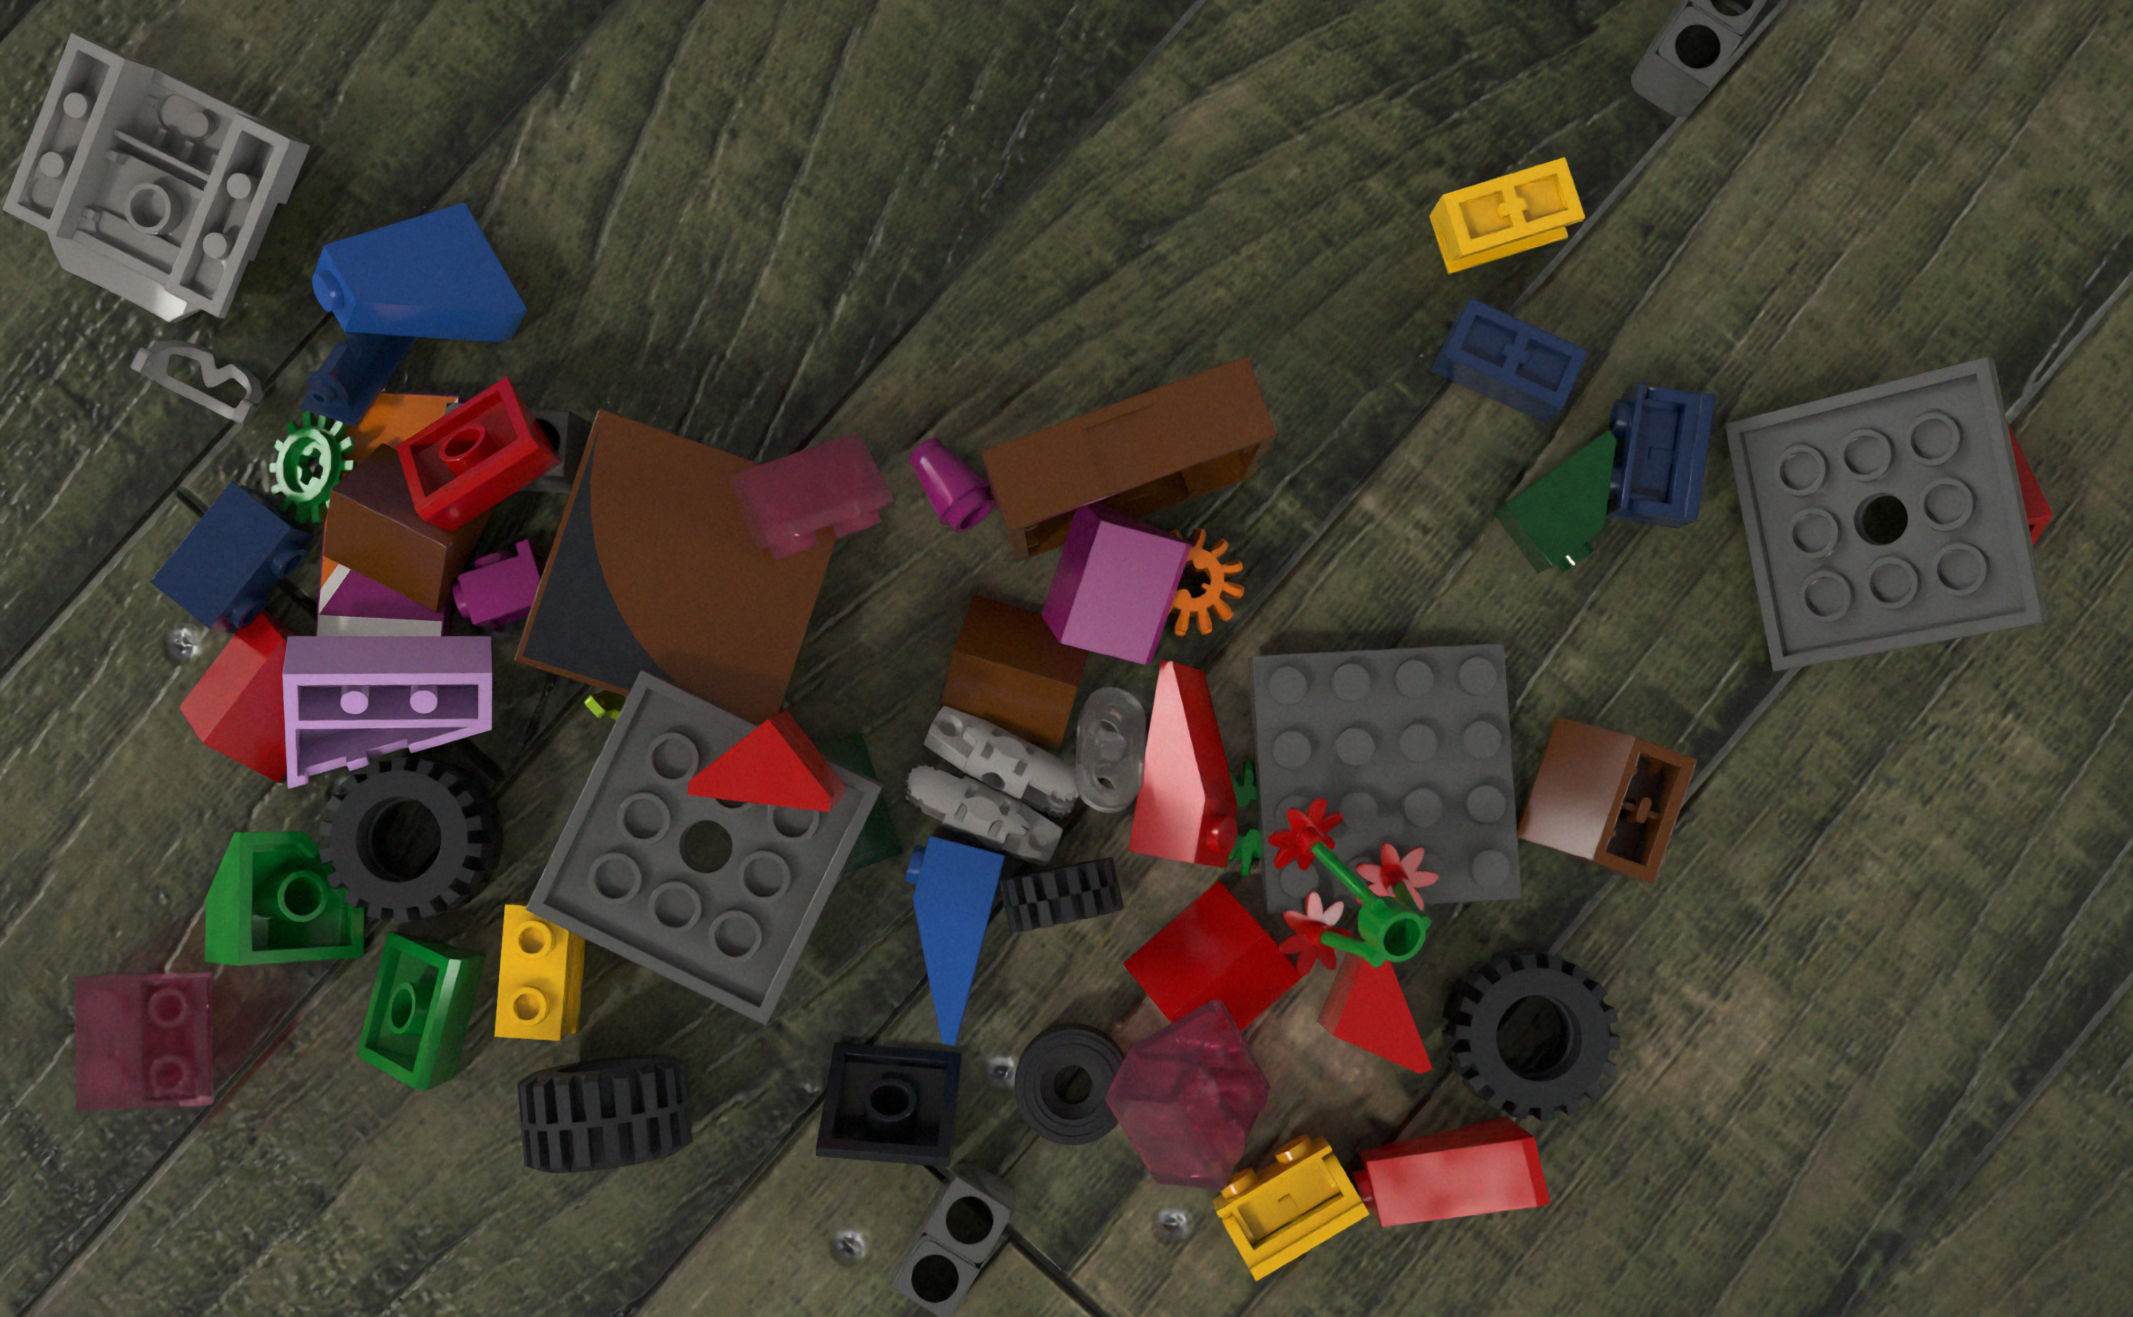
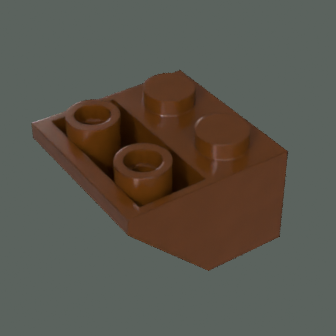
M1555 717L1517 824L1516 837L1632 881L1654 884L1697 759L1634 736Z

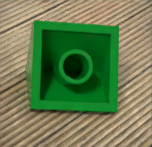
M388 931L356 1056L415 1090H429L454 1079L487 954L401 932Z

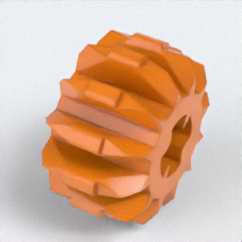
M1197 528L1193 534L1192 547L1184 568L1189 567L1193 576L1203 574L1207 584L1203 583L1198 590L1201 596L1197 598H1191L1187 589L1176 590L1168 615L1170 612L1178 615L1174 626V633L1181 637L1186 634L1189 617L1193 616L1202 635L1211 633L1212 621L1207 610L1213 612L1219 619L1226 622L1229 621L1234 612L1219 596L1240 599L1244 594L1243 586L1224 581V578L1234 576L1243 569L1241 561L1232 560L1221 565L1218 559L1224 555L1229 543L1225 539H1220L1210 552L1202 549L1206 539V531L1201 528ZM1178 530L1169 532V534L1183 539Z

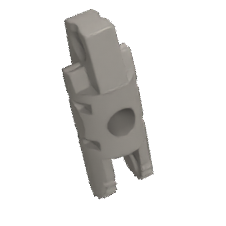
M943 706L938 712L924 742L925 746L962 772L1041 812H1046L1048 815L1054 816V818H1067L1075 806V798H1078L1085 787L1086 779H1084V774L1080 770L1075 769L1074 766H1069L1067 762L989 721L948 706Z
M926 764L925 766L918 765L917 768L911 769V773H907L908 780L905 781L907 788L904 790L907 796L905 799L909 800V805H914L915 809L920 808L923 813L942 821V828L1009 857L1046 867L1060 841L1063 829L1023 802L1000 791H996L970 777L964 776L963 779H960L940 769L934 770L933 766L928 767Z

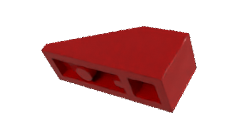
M1161 660L1128 851L1188 863L1227 868L1229 853L1234 848L1237 839V824L1235 821L1237 801L1205 672L1176 662Z

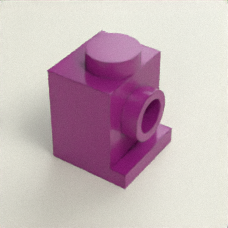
M528 539L515 543L519 556L513 557L512 551L489 554L474 562L476 570L458 575L459 581L452 584V590L461 615L465 619L471 618L473 625L489 630L527 618L547 563L542 546Z

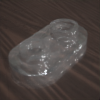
M1105 687L1093 692L1081 709L1077 721L1075 786L1079 796L1087 805L1104 813H1116L1126 809L1134 801L1144 783L1145 712L1135 696L1120 688ZM1100 722L1110 723L1116 732L1106 731L1102 728ZM1097 778L1108 779L1113 784L1114 790L1101 785Z

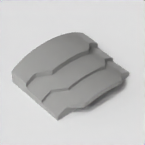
M71 33L2 210L46 231L62 269L97 284L168 322L177 323L201 310L218 318L225 319L248 261L255 260L277 204H287L310 145L176 77L99 42Z

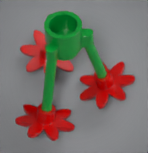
M1323 797L1315 799L1309 805L1305 815L1295 807L1289 808L1286 812V818L1290 828L1277 830L1268 838L1272 846L1280 848L1274 858V866L1277 869L1283 868L1295 858L1299 869L1306 871L1312 859L1318 858L1356 896V901L1359 904H1363L1358 914V930L1365 941L1353 939L1350 931L1334 926L1344 910V903L1342 901H1334L1323 910L1319 894L1310 891L1304 903V914L1293 910L1283 912V919L1297 933L1286 937L1279 944V952L1285 955L1299 952L1297 971L1301 976H1306L1310 972L1317 958L1326 969L1334 970L1337 961L1333 948L1363 957L1374 968L1382 966L1385 960L1396 963L1413 957L1421 949L1426 938V930L1431 926L1430 917L1421 911L1424 908V902L1415 888L1427 887L1436 883L1439 879L1438 875L1433 871L1425 869L1416 870L1425 855L1423 847H1413L1400 859L1394 846L1389 842H1384L1381 845L1380 852L1382 866L1371 862H1360L1356 865L1358 874L1371 882L1365 885L1331 851L1335 847V842L1329 835L1325 834L1341 822L1343 815L1336 811L1325 813L1327 802Z

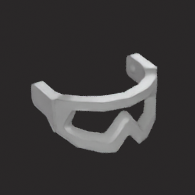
M181 340L156 341L149 349L141 347L131 364V369L144 374L156 383L243 425H249L264 396L260 380L247 368L239 363H232L218 369L213 350ZM177 354L198 360L201 365L203 380L207 387H214L230 378H234L247 390L245 397L236 408H233L202 391L168 376L167 367L170 355Z

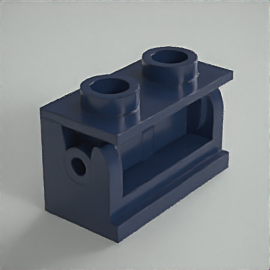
M1470 297L1462 311L1456 314L1431 372L1546 423L1563 409L1589 350Z
M1639 382L1622 394V399L1617 398L1614 401L1610 412L1608 430L1616 437L1617 441L1606 517L1679 529L1698 519L1715 394H1700L1661 387H1648L1647 394H1645L1646 383Z
M231 481L150 582L209 629L235 634L239 629L247 628L257 612L264 611L266 607V600L264 598L277 581L289 577L300 567L307 553L304 548L314 535L306 530L297 528L299 525L294 520L283 514L279 508L268 501L257 490Z

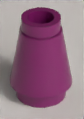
M937 437L924 441L910 454L908 461L914 468V472L942 525H950L956 533L965 532L985 519L995 507L996 502L990 495V484L947 446H944Z

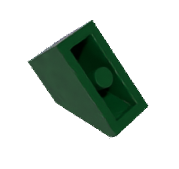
M1610 430L1594 439L1493 513L1537 573L1555 564L1564 573L1594 551L1587 541L1604 529L1617 441Z

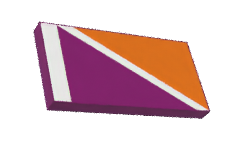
M381 392L357 427L347 424V433L344 439L349 436L354 438L356 446L354 451L344 458V461L353 460L359 464L381 443L396 449L397 445L445 416L446 402L465 403L466 400L456 395ZM350 472L343 473L342 478H344ZM327 508L323 528L315 636H449L452 591L441 612L437 613L323 556L328 518Z

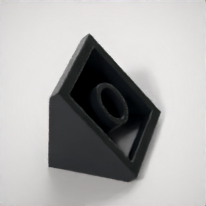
M834 1042L816 1144V1156L949 1167L954 1153L962 1053Z

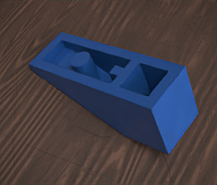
M930 835L926 847L915 845L906 875V882L916 884L913 904L941 1042L955 1047L1006 855L990 849Z

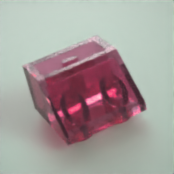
M859 432L733 474L729 479L730 487L755 555L771 550L774 561L793 556L818 545L815 534L833 528L836 538L840 539L871 528L875 524L882 522L879 511L894 502L890 489Z
M186 969L109 971L75 977L76 1111L204 1106L214 1103L212 971Z
M1211 1000L1131 1046L1104 1099L1156 1183L1223 1191L1235 1164L1240 1161L1243 1155L1245 1142L1259 1112L1264 1109L1267 1103L1268 1092L1271 1087L1223 1001Z

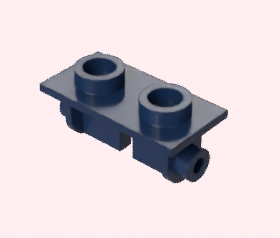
M345 332L348 338L344 344L338 342L319 370L313 371L308 377L310 388L307 390V397L300 405L302 410L357 427L419 337Z

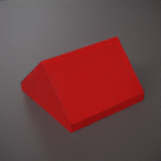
M507 376L396 446L416 513L423 521L450 532H454L562 463L545 433Z
M264 610L256 613L247 628L237 631L179 706V709L203 744L277 783H284L287 779L282 673L288 636L299 635Z
M787 710L767 719L689 780L687 795L830 812L843 798L845 784Z
M1219 880L1212 884L1123 962L1126 969L1166 1018L1206 1061L1213 1057L1303 977L1299 975L1297 969L1286 955L1279 952V947L1269 934Z
M1360 935V936H1357V937H1355V938H1353V939H1357V940H1360V941H1363V942L1365 941V940L1361 937V935ZM1346 952L1317 1022L1333 1036L1418 1074L1433 1070L1391 962L1385 960L1382 966L1374 968L1363 957Z

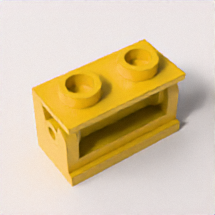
M1563 157L1443 194L1429 217L1449 275L1568 238V233L1565 226L1583 221L1585 215L1566 158Z
M529 901L505 904L494 1037L561 1041L562 1036L569 1033H578L586 939L525 910Z
M1302 1135L1289 1141L1274 1153L1278 1161L1256 1174L1251 1167L1235 1173L1219 1185L1218 1188L1222 1194L1212 1199L1216 1213L1219 1218H1222L1225 1228L1256 1281L1369 1215L1335 1154H1333L1332 1148L1322 1135L1312 1141L1308 1135Z

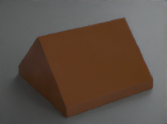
M381 443L331 489L323 556L440 613L452 591V584L457 582L458 575L461 574L495 506L454 532L423 521L415 511L397 450Z
M974 595L952 652L939 711L943 706L951 707L989 721L1029 743L1060 752L1089 650L1061 644L1042 618V614Z

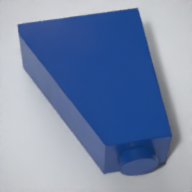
M465 202L323 246L312 276L313 290L318 302L327 312L333 311L344 332L501 343L513 338L527 312L526 306Z

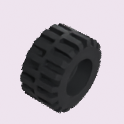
M400 757L392 758V761H376L366 765V774H352L342 783L348 792L345 795H332L326 808L335 812L333 821H321L319 835L330 836V848L319 849L322 864L333 863L336 872L327 876L334 889L347 888L349 893L344 898V901L354 909L367 907L369 908L367 916L379 920L394 918L395 922L414 921L445 915L447 911L460 909L471 902L469 899L471 894L482 892L490 881L484 875L487 870L497 869L501 858L500 855L493 854L494 843L504 842L503 828L494 829L492 818L501 814L496 802H486L483 798V795L488 791L480 780H470L466 777L469 771L458 765L444 764L442 760ZM410 800H417L427 806L436 817L441 830L439 854L430 869L419 877H411L395 866L389 857L385 841L386 829L391 817L397 809Z
M1518 949V952L1503 950L1491 954L1493 959L1486 963L1478 960L1468 968L1472 974L1466 981L1458 978L1451 989L1457 993L1452 1005L1445 1003L1442 1017L1448 1019V1030H1441L1443 1045L1450 1049L1451 1056L1447 1059L1453 1071L1462 1077V1083L1474 1094L1497 1110L1501 1109L1512 1117L1526 1120L1527 1116L1531 1115L1540 1121L1555 1120L1554 1112L1561 1110L1567 1115H1571L1581 1110L1582 1108L1578 1103L1580 1098L1585 1095L1594 1100L1603 1091L1596 1084L1600 1075L1603 1073L1612 1077L1617 1064L1608 1061L1610 1049L1620 1050L1621 1036L1611 1032L1610 1025L1619 1020L1615 1007L1605 1004L1603 1000L1608 995L1599 982L1590 980L1587 977L1589 972L1577 964L1532 949ZM1530 995H1540L1550 1000L1558 1012L1561 1023L1559 1043L1554 1053L1539 1066L1526 1070L1511 1068L1502 1060L1498 1051L1496 1033L1499 1021L1507 1008L1517 1000Z
M653 1054L584 1061L539 1070L517 1083L524 1165L526 1167L547 1173H574L619 1168L671 1156L693 1142L686 1064L682 1059L670 1055Z

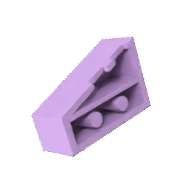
M288 636L282 676L288 789L307 784L309 776L346 765L349 771L369 765L370 758L409 748L410 753H414L492 730L491 636Z

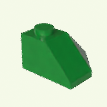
M304 831L234 832L206 896L205 962L242 966L364 957V907L354 909L344 901V898L349 893L347 888L334 889L327 876L336 872V870L330 863H321L319 853L321 848Z

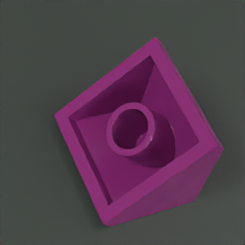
M1098 502L1077 508L1044 605L1042 618L1061 644L1145 665L1151 664L1192 543Z

